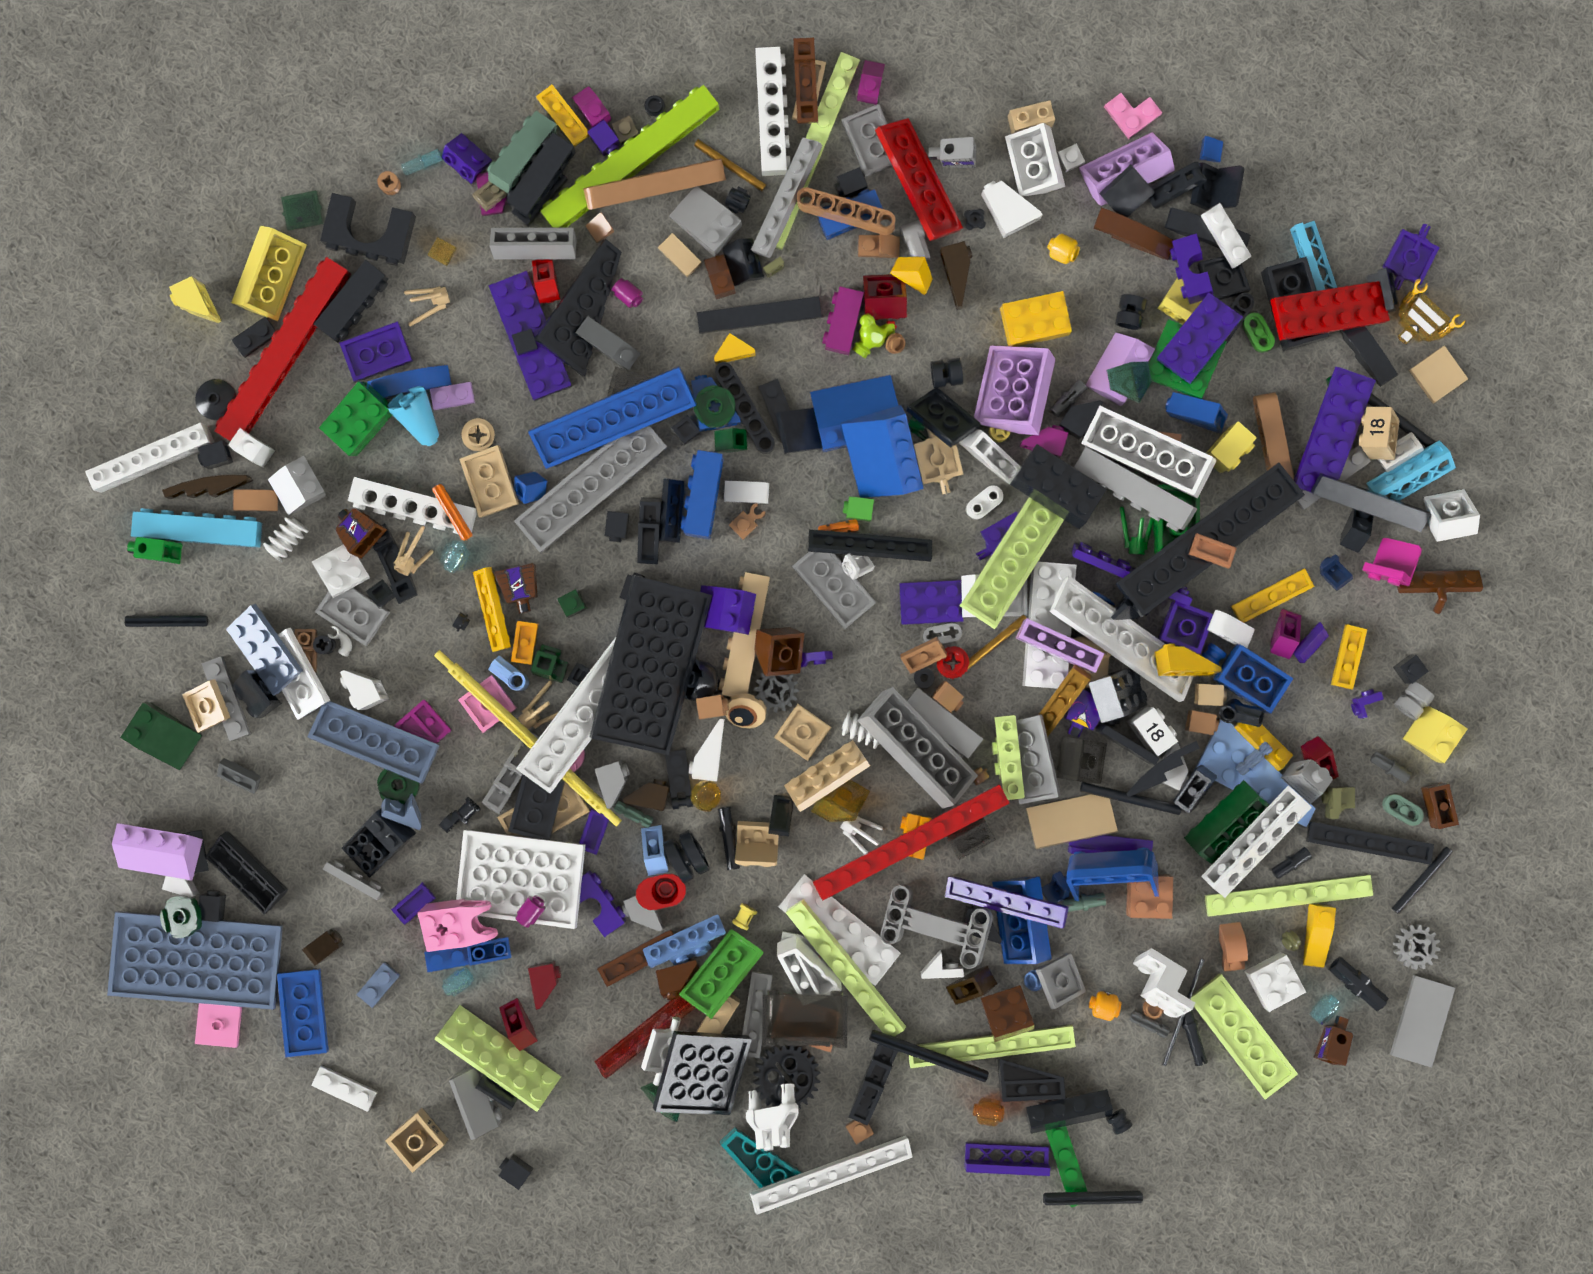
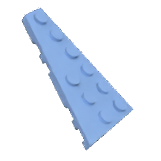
M1220 718L1218 729L1211 736L1195 768L1203 765L1217 775L1216 782L1232 790L1244 780L1269 804L1289 786L1281 778L1282 774L1265 758L1253 768L1250 767L1249 772L1245 775H1241L1237 771L1236 766L1240 762L1243 763L1244 759L1255 748L1231 723L1223 722ZM1309 804L1312 808L1299 820L1298 824L1307 827L1316 809L1312 804Z

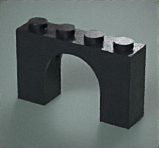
M336 193L331 194L320 241L326 245V249L338 251V248L346 250L345 253L353 256H358V253L366 255L365 258L373 261H378V258L385 259L387 264L398 266V263H405L416 219L413 212L392 207L384 235L377 241L363 243L357 241L351 232V222L356 201L352 197Z

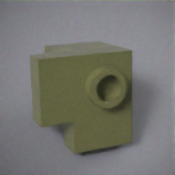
M1327 787L1321 795L1322 803L1325 804V818L1339 819V815L1344 809L1355 808V787Z

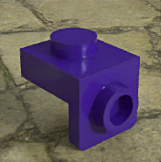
M1374 689L1362 691V696L1353 698L1351 708L1354 715L1360 719L1367 718L1364 705L1383 700L1381 691L1374 692Z

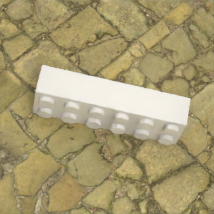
M1099 406L1081 443L1091 450L1197 499L1217 461L1206 453L1102 406Z
M1037 562L1031 572L1028 619L1071 638L1072 627L1052 614L1050 609L1064 578L1070 576L1075 580L1076 565ZM1026 643L1022 686L1057 689L1068 675L1069 662Z

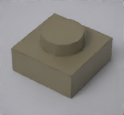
M630 115L611 124L620 144L625 143L631 137L635 138L639 135Z

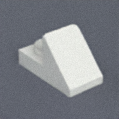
M941 950L921 971L922 979L964 977L963 967L958 966V963H946V967H942Z

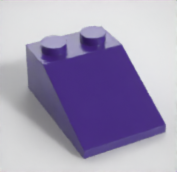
M701 585L700 592L712 595L704 627L749 635L756 594L737 589Z

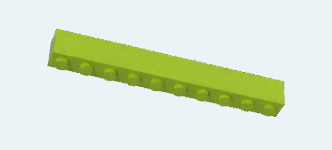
M702 85L700 88L695 87L692 89L686 99L678 100L672 106L673 109L667 113H661L656 118L657 121L651 126L650 124L644 126L638 136L626 140L620 150L612 151L607 156V160L603 163L598 162L591 168L592 171L586 176L581 175L575 181L576 184L570 188H564L558 194L559 197L554 201H547L542 206L543 209L540 212L552 228H567L589 211L583 188L635 176L719 111L718 102L707 88Z

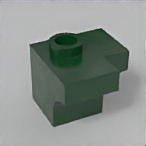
M542 644L540 650H537L531 671L533 675L563 683L569 663L560 660L562 650Z

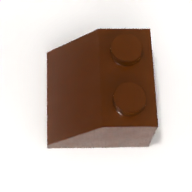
M791 627L756 629L754 650L765 676L800 673L805 633Z

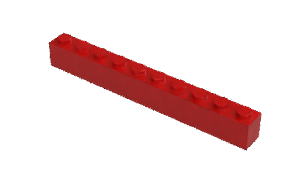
M328 257L320 261L316 268V274L307 281L305 291L296 298L295 306L291 313L288 312L285 315L282 327L274 332L271 344L263 349L260 361L251 368L250 376L246 382L244 381L240 385L236 398L229 402L228 410L224 417L221 416L216 422V429L214 431L229 441L233 439L240 428L250 433L316 331L317 327L314 323L352 275L347 269Z
M1000 784L817 878L813 881V884L823 901L1010 803Z

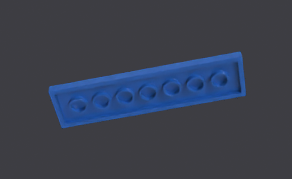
M680 366L535 427L529 430L528 433L545 468L548 469L692 408L697 403Z

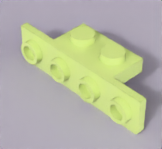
M1016 716L994 717L997 737H995V742H992L993 755L997 754L998 762L994 763L995 775H999V779L1002 781V790L1008 800L1022 799L1025 795Z

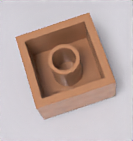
M1158 874L1159 897L1154 896L1150 881L1128 882L1126 915L1130 918L1172 919L1173 877L1167 874Z

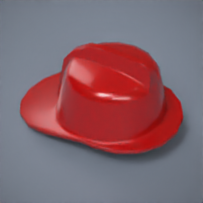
M674 874L649 877L638 885L636 899L647 910L671 907L683 900L686 894V886L679 876Z

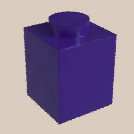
M602 120L587 131L589 138L603 156L619 149V139L605 120Z

